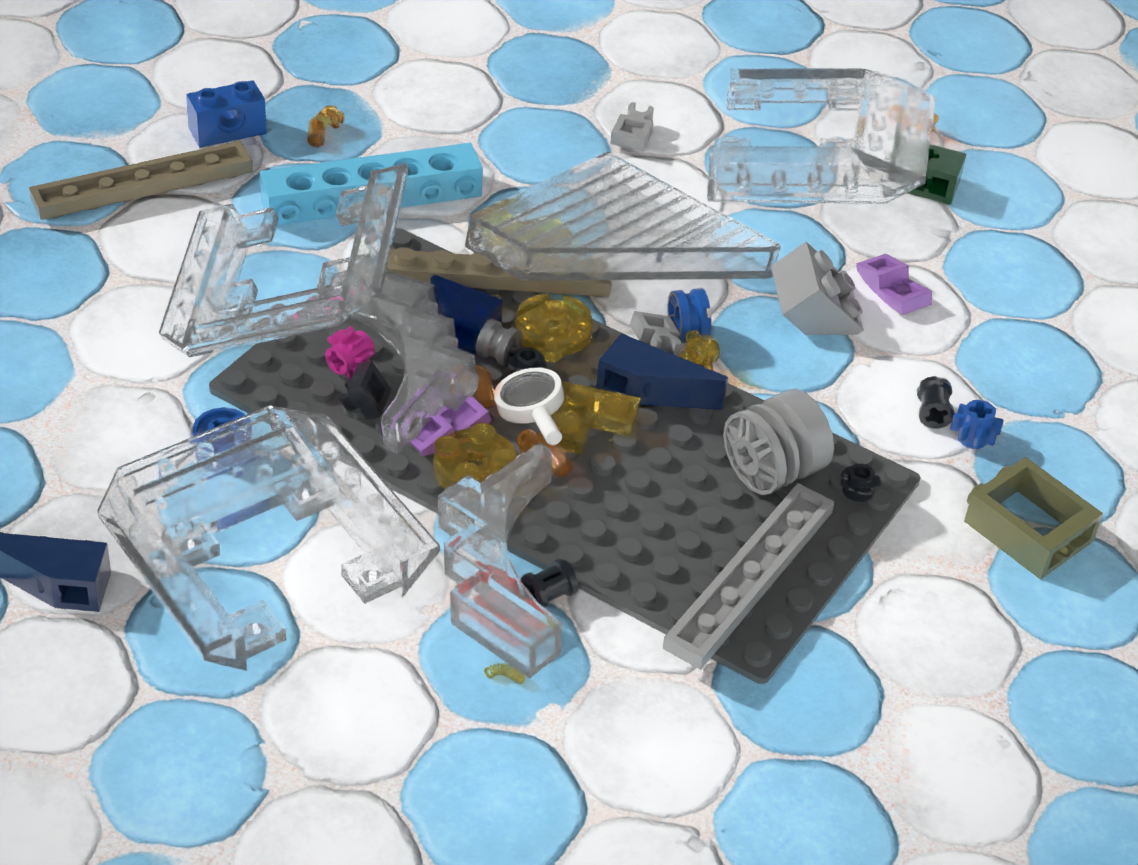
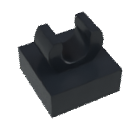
M372 360L358 363L352 378L344 384L348 393L339 395L338 399L348 411L359 408L367 420L380 417L392 389Z

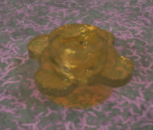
M697 330L689 331L686 334L687 344L685 350L681 352L680 357L713 370L712 364L720 356L718 342L710 335H700Z

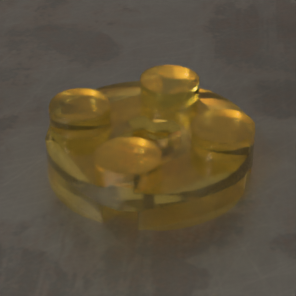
M540 294L528 298L519 306L514 328L522 331V345L524 347H531L541 352L545 356V361L557 362L563 356L582 350L591 342L593 329L592 314L589 308L576 298L563 295L562 301L557 299L550 300V294Z
M478 423L472 428L457 430L436 440L433 473L437 482L450 493L457 495L458 489L463 492H471L470 498H488L503 492L511 484L512 476L516 470L517 454L509 440L497 434L492 425ZM478 460L482 462V465L477 466L474 462L468 461Z

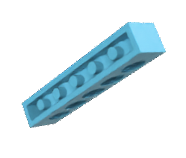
M463 143L260 171L261 202L269 225L277 226L482 197L483 167L472 143Z

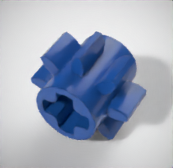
M972 400L967 405L959 404L958 412L953 415L950 430L959 431L957 441L965 447L981 449L987 444L992 446L995 444L997 435H1000L1004 419L995 417L996 408L989 402Z

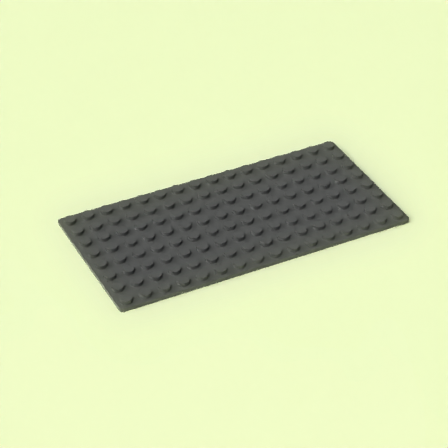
M401 228L393 229L209 383V391L212 395L543 570L550 568L553 561L559 558L566 560L576 574L579 585L578 589L665 635L797 483L835 501L832 514L711 657L714 661L758 684L769 682L919 486L921 479L917 472L832 432L834 452L832 461L826 468L805 478L795 479L792 484L781 487L778 491L771 494L760 495L751 491L739 479L730 464L725 450L723 433L725 422L732 414L746 410L752 405L762 404L765 400L727 383L724 407L721 410L634 405L596 390L599 359L619 337L621 332L537 292L385 282L382 265L384 249L404 247L414 251H448ZM494 319L501 322L505 329L513 327L522 331L523 340L521 348L531 347L541 352L545 356L546 369L554 371L560 377L565 398L560 408L551 415L562 434V439L558 444H548L536 422L513 423L503 419L498 413L494 391L504 378L511 375V370L509 367L498 364L496 358L492 356L484 358L476 353V342L479 333L488 320ZM352 326L355 332L358 330L365 332L374 343L375 354L368 360L374 362L392 389L380 417L367 420L359 408L348 411L338 399L339 395L348 393L344 384L349 379L346 374L338 375L331 370L326 362L325 352L332 346L327 338L341 329L344 331ZM544 384L524 386L511 393L504 403L514 407L534 405L546 399L553 392L554 388ZM462 389H465L489 412L492 421L480 430L453 446L426 456H422L397 430L398 426L428 403L436 410ZM855 464H866L875 471V475L881 478L880 489L875 490L872 499L865 502H857L844 495L840 481L843 478L841 473L846 467Z

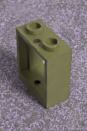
M1024 457L1013 466L1007 465L1003 467L996 477L986 484L980 483L972 489L967 498L969 505L964 522L1041 580L1094 541L1103 512L1027 457ZM1016 492H1019L1061 523V525L1045 536H1042L1000 503Z

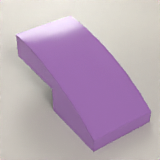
M885 253L856 263L858 273L869 288L884 303L901 315L932 305V291L910 280L909 265Z
M462 389L436 410L428 403L398 426L397 430L422 456H426L457 444L492 420L489 412L465 389Z

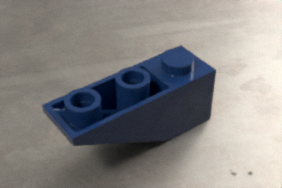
M621 333L599 359L596 390L634 405L721 410L724 407L728 376Z
M0 532V578L54 608L100 611L111 575L107 542Z

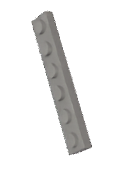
M797 483L665 635L662 649L701 670L832 514L835 501Z

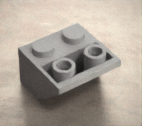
M806 241L771 266L782 314L805 335H858L864 331L860 318L862 308L854 297L853 290L855 289V284L852 278L844 270L839 272L823 250L817 252Z

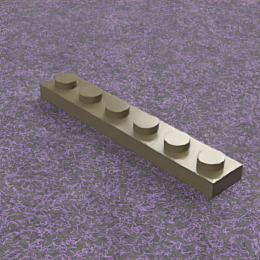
M235 141L29 187V193L40 220L58 218L83 210H93L114 203L128 202L149 195L163 194L189 186H199L224 178H234L238 175L253 172V164L242 142Z
M404 247L384 249L382 257L385 282L599 297H609L612 286L606 264H599L595 261L569 262L557 258H548L546 260L526 259L518 255L498 257L489 256L484 253H473L471 255L455 254L445 250L426 252L414 251Z

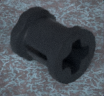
M937 376L927 377L920 382L917 388V396L922 403L918 415L920 422L926 427L939 429L948 426L952 422L955 410L949 399L953 390L951 383L945 378Z
M561 558L553 561L550 568L537 574L531 572L522 575L520 581L525 599L544 609L547 607L548 602L563 595L571 597L578 592L579 588L573 568L566 560Z

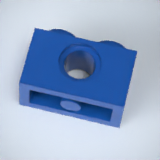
M254 80L238 81L232 85L203 88L196 92L186 93L188 127L199 148L267 134L265 98Z

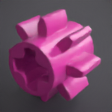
M352 326L344 331L341 329L327 338L328 342L332 345L325 352L328 366L338 375L346 374L348 379L352 378L358 363L369 361L368 359L375 354V346L371 338L363 331L358 330L355 332Z

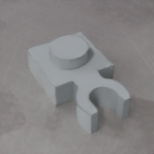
M631 102L628 105L627 115H619L611 132L610 144L622 146L628 150L644 151L652 134L654 107L649 106L647 111L639 112L636 111V103Z
M634 311L630 326L639 341L678 356L681 341L678 339L680 333L670 316Z

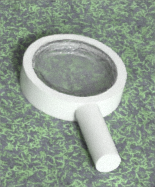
M528 368L507 376L497 385L494 391V399L498 413L503 419L513 423L536 422L548 444L555 445L561 441L562 434L551 417L560 408L565 398L558 374L545 368Z

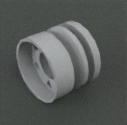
M796 388L785 390L765 399L762 404L752 405L746 410L736 412L725 422L723 437L730 464L739 479L751 491L760 495L774 493L781 487L792 484L795 479L805 478L826 468L832 461L834 442L827 417L813 398L806 392Z

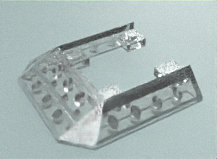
M866 68L730 69L731 81L726 96L727 110H761L762 103H828L829 111H858L853 138L838 136L820 138L819 147L751 146L750 138H738L736 136L716 138L714 146H709L708 202L887 204L925 184L936 102L934 96L904 78Z
M407 164L371 171L367 186L341 192L336 216L341 226L358 224L351 254L347 258L324 262L317 288L255 301L258 288L253 279L238 281L248 247H260L273 241L279 220L273 207L239 215L234 204L231 203L199 211L158 332L161 338L186 356L194 357L339 326L382 292L409 171Z
M275 406L264 407L117 467L97 510L100 520L204 661L247 671L246 659L286 641V628L264 600L230 615L227 613L193 568L220 556V543L213 534L282 504L296 521L328 509L364 552V554L341 564V576L364 604L393 590H396L403 598L440 552V544L327 415Z

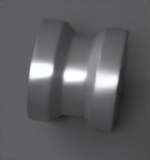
M494 319L488 320L481 329L476 342L477 355L484 358L492 356L496 358L498 364L508 367V358L512 357L514 351L521 348L523 340L522 331L513 327L505 329L501 322Z

